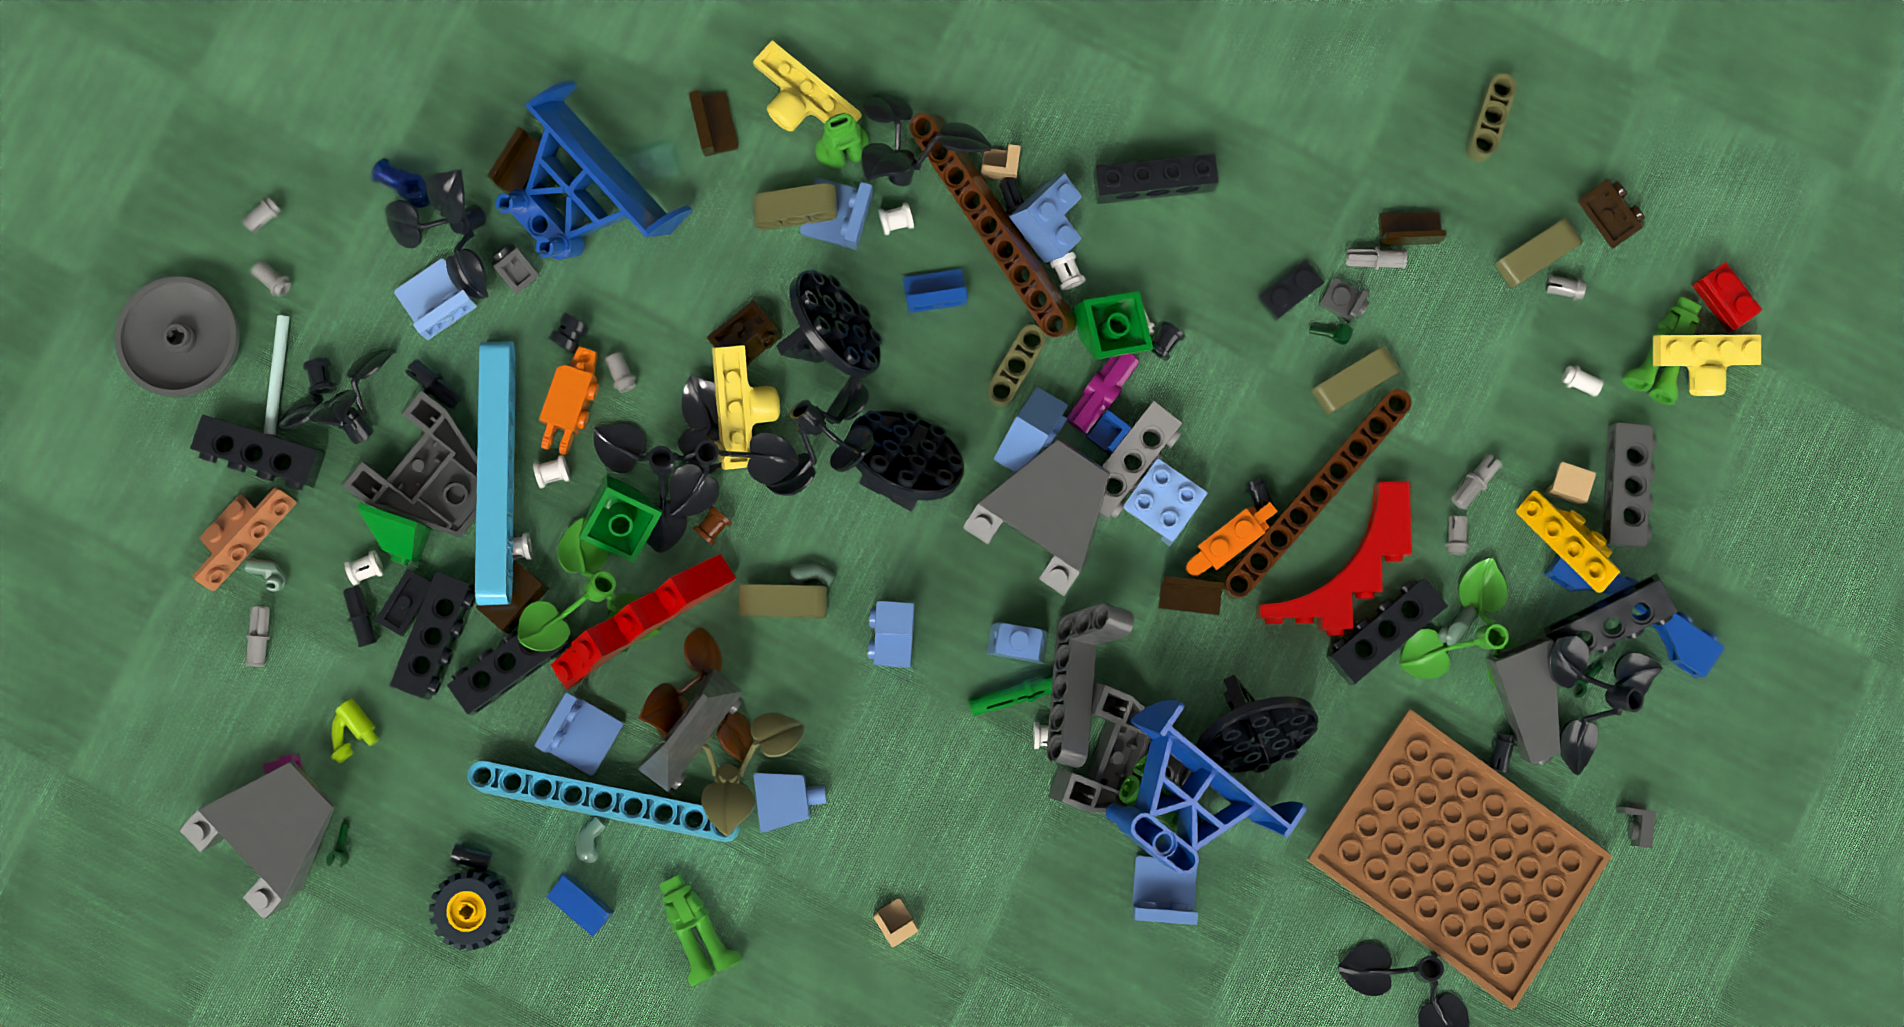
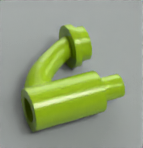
M353 698L347 700L336 709V715L332 722L334 753L331 755V759L333 761L336 760L340 764L354 753L350 743L344 744L345 725L358 740L364 739L369 747L378 742L379 738L373 732L376 726Z

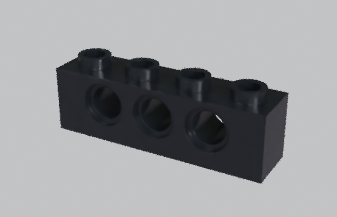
M1215 154L1096 166L1093 175L1097 204L1215 192L1219 184Z
M203 414L190 449L200 453L199 459L215 464L218 459L228 461V468L245 473L246 468L257 471V477L274 482L276 476L286 480L285 486L301 491L304 486L315 487L326 455L318 450ZM232 438L234 446L229 452L225 453L223 449L224 443ZM261 447L263 451L262 457L254 462L252 460V453L256 448ZM290 456V467L282 471L280 467L282 459Z
M435 571L389 686L430 700L432 695H437L442 684V679L439 677L443 667H448L454 654V650L451 649L455 638H460L465 627L463 618L466 610H471L475 603L474 585ZM451 600L454 610L449 616H444L441 612V606L445 601ZM439 628L442 632V639L438 644L433 645L429 639L430 633L434 629ZM423 657H427L430 660L431 666L428 672L422 674L418 669V663Z
M1656 573L1545 627L1544 631L1546 637L1553 639V642L1557 638L1564 636H1576L1580 631L1590 632L1591 637L1585 642L1590 655L1596 651L1603 653L1612 649L1616 645L1615 642L1625 637L1627 639L1638 637L1644 632V628L1654 623L1656 626L1665 624L1673 619L1672 615L1678 611ZM1638 603L1648 605V610L1642 615L1632 613L1633 607ZM1609 617L1620 619L1618 626L1613 629L1605 628L1603 623Z
M1413 578L1399 588V591L1402 593L1394 601L1388 598L1376 608L1378 614L1371 620L1365 617L1353 627L1356 633L1347 640L1341 637L1329 647L1332 653L1326 658L1349 685L1357 684L1448 607L1425 578L1416 582ZM1404 602H1409L1413 605L1415 612L1412 618H1407L1402 614L1401 607ZM1382 621L1387 622L1391 626L1392 632L1388 638L1382 637L1378 631V626ZM1359 640L1364 641L1369 648L1368 654L1364 658L1358 656L1355 652V645Z
M515 630L502 639L503 645L495 651L490 648L476 658L478 663L470 669L465 666L451 676L453 681L447 684V687L466 714L474 716L572 646L571 639L568 637L567 641L555 650L530 652L527 647L519 642L518 631ZM512 653L515 656L516 663L511 670L507 671L502 665V660L507 654ZM486 671L490 675V683L486 688L482 689L477 683V678L480 673Z

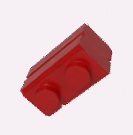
M1724 262L1692 285L1728 333L1739 328L1763 310L1757 301L1752 299L1751 293L1727 262Z

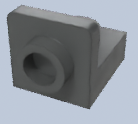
M504 245L492 255L494 260L491 262V265L515 294H518L539 277V274L515 245L510 247Z
M1334 277L1319 306L1350 323L1355 316L1361 318L1369 305V301L1365 300L1369 291L1366 289L1359 291Z
M1627 801L1626 807H1617L1616 813L1634 815L1633 821H1630L1628 826V838L1631 839V846L1652 848L1656 811L1645 810L1646 804L1629 801Z

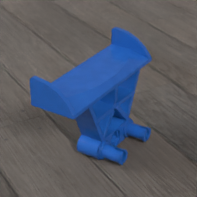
M573 80L555 84L525 104V107L545 127L527 187L515 189L509 194H500L496 198L495 205L497 209H501L499 211L501 213L511 212L537 241L536 252L542 253L541 257L547 258L551 256L558 260L578 257L584 250V240L582 237L627 218L646 238L671 235L692 212V208L686 205L667 214L566 105L565 99L577 87ZM559 144L583 169L576 178L555 157ZM551 175L561 187L546 188L549 176ZM594 181L621 211L608 215L586 191L587 187ZM568 193L566 198V219L543 194ZM586 213L593 222L584 226ZM544 218H546L548 221L547 230L543 225Z
M1165 700L1145 708L1131 719V723L1152 739L1135 807H1123L1118 803L1110 804L1106 809V818L1111 820L1110 822L1116 823L1122 833L1160 863L1182 875H1188L1197 868L1199 857L1196 851L1246 817L1255 824L1288 838L1307 811V807L1303 803L1294 801L1278 803L1271 807L1267 806L1171 727L1185 705L1177 700ZM1170 754L1191 771V774L1181 788L1165 777ZM1208 786L1230 803V805L1215 815H1212L1197 803ZM1163 787L1170 795L1160 797L1161 788ZM1177 810V835L1155 817ZM1197 816L1204 820V822L1198 826Z

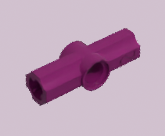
M1133 354L1111 357L1102 371L1097 372L1083 391V397L1074 406L1066 421L1077 431L1087 435L1102 413L1108 410L1123 390L1121 387L1129 379L1140 361Z

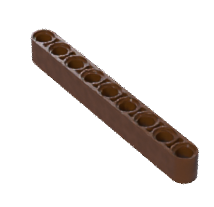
M919 113L911 119L910 132L923 152L936 134H942L941 127L946 124L944 119L937 114ZM929 120L931 130L927 134L925 132V123ZM938 141L928 154V160L1042 331L1052 338L1072 334L1077 326V319L1024 238L1020 235V232L967 153L947 149V156L943 158L941 155V141ZM960 168L964 173L961 183L957 179V172ZM976 193L980 196L978 207L973 203V197ZM992 217L997 222V227L994 232L989 227V223ZM1008 242L1013 246V254L1010 257L1006 253ZM1025 266L1030 271L1028 281H1025L1022 276V270ZM1041 291L1045 293L1047 298L1044 306L1040 304L1038 298ZM1057 316H1060L1063 320L1061 331L1055 326Z
M1402 389L1391 390L1375 405L1270 525V528L1265 531L1266 533L1256 541L1223 580V583H1225L1223 592L1227 597L1236 600L1241 599L1257 586L1408 413L1412 400L1406 391ZM1390 398H1396L1401 402V411H1393L1389 407ZM1370 420H1376L1381 424V434H1375L1370 430ZM1356 442L1361 445L1363 449L1362 456L1352 455L1349 449L1350 443ZM1331 465H1338L1342 468V479H1335L1331 476L1329 471ZM1311 487H1318L1323 491L1324 497L1321 502H1316L1311 498ZM1296 509L1303 513L1304 522L1299 525L1292 522L1290 518L1291 510ZM1272 532H1279L1283 535L1285 541L1282 547H1276L1271 543L1270 535ZM1257 554L1263 557L1265 566L1262 570H1256L1251 566L1250 558L1252 555ZM1233 577H1239L1244 581L1245 589L1242 593H1236L1232 590L1230 581Z

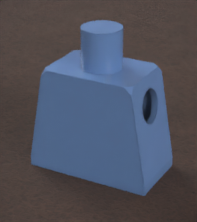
M1006 623L991 624L987 654L1044 664L1049 633L1042 629Z
M753 774L760 833L811 818L810 805L827 803L825 785L807 787L805 775Z

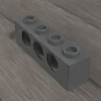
M1615 423L1608 427L1602 536L1607 540L1605 544L1607 547L1640 549L1646 547L1647 542L1651 539L1652 527L1651 524H1648V516L1653 508V495L1650 494V482L1654 480L1655 466L1651 464L1652 452L1655 451L1657 438L1653 434L1652 425ZM1628 449L1633 450L1637 455V462L1635 464L1627 459ZM1626 479L1634 482L1636 487L1634 494L1626 490ZM1625 509L1630 510L1634 515L1632 524L1627 523L1623 517Z

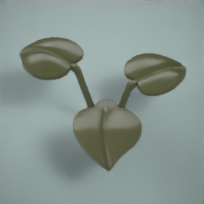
M775 712L765 713L757 717L751 726V735L756 741L752 743L739 769L732 765H724L721 768L717 767L709 745L706 744L713 737V733L701 749L706 752L712 768V775L715 776V783L707 785L703 790L701 797L702 807L711 823L725 836L728 837L753 811L755 804L753 793L745 785L740 784V778L744 776L745 769L755 750L760 746L763 754L768 757H779L789 753L799 744L804 735V725L800 721ZM657 729L662 742L667 734ZM700 749L699 752L695 755V757L700 754L701 749Z

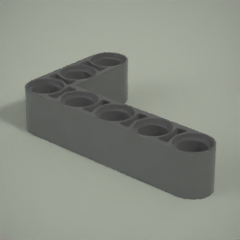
M1101 603L1067 614L1060 619L1056 631L1047 739V757L1051 762L1080 768L1085 763L1089 747L1096 646L1124 638L1131 632L1134 616L1130 610Z

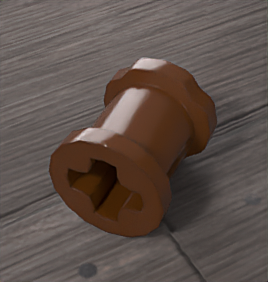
M711 506L708 516L699 526L695 525L692 529L714 546L716 537L726 526L730 527L732 522Z

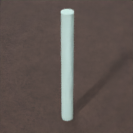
M282 315L277 316L263 432L271 436H276L290 319V317Z

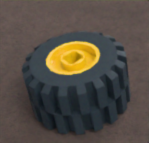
M477 869L454 874L448 877L449 880L442 881L438 885L440 890L435 891L431 897L436 902L429 905V912H434V917L429 918L430 924H436L438 927L434 931L436 936L443 935L445 938L442 942L447 946L454 944V949H467V951L483 948L499 941L502 938L501 935L507 933L511 928L508 926V923L514 921L515 915L510 914V911L516 908L515 901L510 902L509 896L513 895L511 888L505 890L503 886L507 882L503 878L496 879L497 874L493 872L485 873V871Z

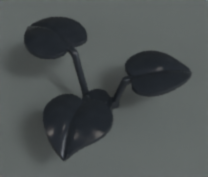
M876 94L868 96L863 101V111L870 119L882 123L893 121L895 124L894 150L884 143H871L862 150L861 165L867 181L888 176L889 181L897 186L910 185L914 170L921 169L923 161L938 141H941V145L944 148L956 152H986L992 149L987 139L976 128L965 123L953 122L944 124L941 127L942 134H936L918 160H916L911 151L900 150V120H910L912 118L913 110L910 104L904 99L891 94Z
M461 169L436 173L427 181L428 199L431 205L440 211L441 217H445L443 219L419 223V213L416 207L403 200L391 202L386 206L385 216L387 217L388 227L395 240L405 248L412 249L421 244L422 233L420 229H427L447 223L450 224L451 229L455 233L464 235L454 248L455 255H451L446 259V269L449 278L458 290H464L470 297L478 299L489 297L486 287V273L481 259L472 250L462 249L465 243L474 237L473 230L485 225L486 216L482 208L476 204L465 207V192Z
M379 350L358 359L347 371L348 378H352L351 385L353 390L342 391L327 401H324L322 395H311L299 400L284 414L278 424L279 429L294 428L310 419L318 424L338 426L339 429L344 430L353 444H358L368 439L374 430L364 417L367 411L363 406L358 383L360 379H366L378 371L394 353H397L396 350ZM355 400L358 406V410H356L354 407H351Z
M691 375L688 378L682 396L683 417L686 423L694 430H703L709 426L707 434L703 436V441L699 442L695 449V456L701 463L700 465L704 471L697 465L687 464L679 467L673 473L669 485L671 515H696L706 511L716 502L720 486L716 479L708 476L710 472L709 465L719 464L725 457L750 458L747 464L748 472L753 479L763 484H773L781 481L798 466L799 458L792 445L781 436L773 433L755 435L750 441V452L726 451L720 441L711 440L715 430L714 422H718L715 383L695 375Z
M850 376L827 413L818 406H814L809 400H802L794 406L790 416L799 425L796 431L801 435L808 453L798 455V466L784 479L777 483L765 484L770 491L781 496L795 495L804 490L815 477L816 470L812 466L816 464L817 459L807 434L816 436L824 432L839 445L830 457V466L837 472L850 470L863 459L864 455L870 452L874 445V437L867 429L855 428L842 441L826 427L825 422L826 418V421L830 424H840L843 419L851 420L864 409L869 400V392L858 378Z
M619 423L595 427L593 429L595 450L601 462L609 470L616 473H628L633 470L636 460L639 462L649 460L651 471L659 476L660 504H653L662 510V514L646 543L657 553H664L670 550L682 538L687 525V517L671 515V503L666 504L665 476L672 472L675 460L681 462L688 460V464L697 465L704 471L700 465L701 463L695 456V449L698 443L703 441V436L707 434L709 426L699 431L691 428L681 435L678 440V448L684 454L683 456L678 455L677 452L672 453L666 446H657L644 456H640L646 449V439L643 432L631 424ZM715 427L711 440L720 441L719 427ZM722 463L709 465V474L719 470L722 467Z
M1570 635L1557 638L1552 645L1548 657V668L1551 678L1557 685L1564 688H1572L1579 677L1581 680L1607 689L1605 700L1612 708L1611 710L1584 716L1581 722L1572 719L1564 725L1560 732V755L1571 772L1579 776L1591 759L1598 742V728L1595 724L1589 722L1611 715L1620 716L1622 710L1633 713L1638 712L1644 704L1645 694L1663 667L1646 655L1633 652L1625 653L1617 660L1614 666V676L1617 682L1615 685L1607 684L1582 673L1589 662V649L1581 638Z
M1367 943L1353 949L1338 965V971L1346 984L1358 993L1366 996H1380L1387 993L1392 986L1390 975L1414 973L1419 981L1431 984L1430 1000L1433 1003L1421 1008L1418 1015L1419 1027H1469L1468 1012L1458 997L1453 994H1445L1437 1000L1436 992L1439 985L1437 980L1442 977L1444 966L1442 961L1437 958L1438 955L1430 950V956L1418 959L1414 966L1390 969L1391 957L1389 953L1380 945Z

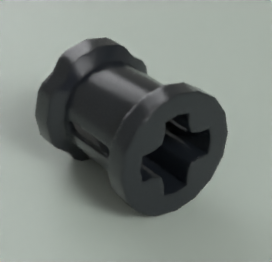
M1164 321L1161 324V331L1152 341L1153 350L1151 352L1160 359L1168 361L1170 358L1169 353L1178 341H1183L1186 336L1176 326Z
M317 358L302 364L303 369L308 373L311 386L308 388L310 395H321L336 390V384L331 381L328 368L331 365L330 359Z

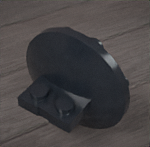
M816 270L804 271L795 277L790 284L789 296L793 312L800 327L776 345L780 355L813 363H819L826 359L843 373L855 378H866L874 373L880 366V345L883 341L880 334L873 329L869 321L871 315L868 309L862 304L858 305L852 296L841 286L840 281L832 274L826 276Z
M891 410L868 411L857 418L850 427L849 432L855 428H865L874 437L872 449L855 466L862 473L859 484L879 495H884L891 499L890 501L912 512L918 500L929 501L947 497L959 486L964 475V461L960 451L946 435L947 432L943 427L932 425L910 410L904 411V413ZM918 423L926 426L927 428H929V430L921 427L920 425H918Z
M1235 675L1224 679L1227 691L1224 692V697L1229 707L1234 710L1213 722L1202 733L1196 747L1227 773H1240L1252 770L1255 773H1262L1270 769L1271 764L1280 760L1293 759L1299 754L1298 749L1305 745L1318 730V716L1310 702L1298 697L1281 696L1256 701Z

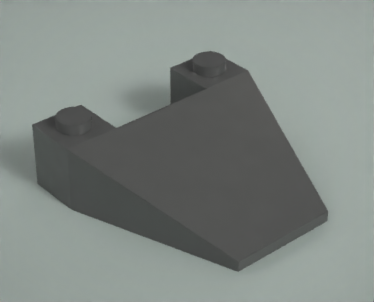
M419 388L400 412L424 432L386 477L360 459L342 481V486L369 506L461 537L476 519L477 456L446 409Z
M1058 439L989 491L977 504L962 528L986 544H989L1003 523L1006 522L1054 555L1039 580L1065 596L1088 562L1110 472L1061 439Z
M711 669L693 693L696 695L694 700L662 742L653 745L637 766V769L667 792L671 787L676 790L687 776L683 771L728 712L733 715L744 700L740 696L744 691L716 669Z
M1094 682L1091 715L1106 720L1088 771L1086 776L1082 777L1058 768L1048 797L1086 812L1106 813L1107 807L1112 803H1118L1123 807L1130 806L1120 800L1119 793L1124 780L1128 776L1132 775L1142 780L1141 777L1133 772V768L1141 758L1148 754L1152 739L1130 721L1135 715L1144 710L1145 707L1129 694ZM1170 754L1165 775L1175 784L1182 787L1191 771ZM1161 791L1160 797L1167 796Z
M291 761L198 809L179 831L200 853L221 843L224 839L261 877L243 898L265 920L284 909L303 888L336 805L294 761Z

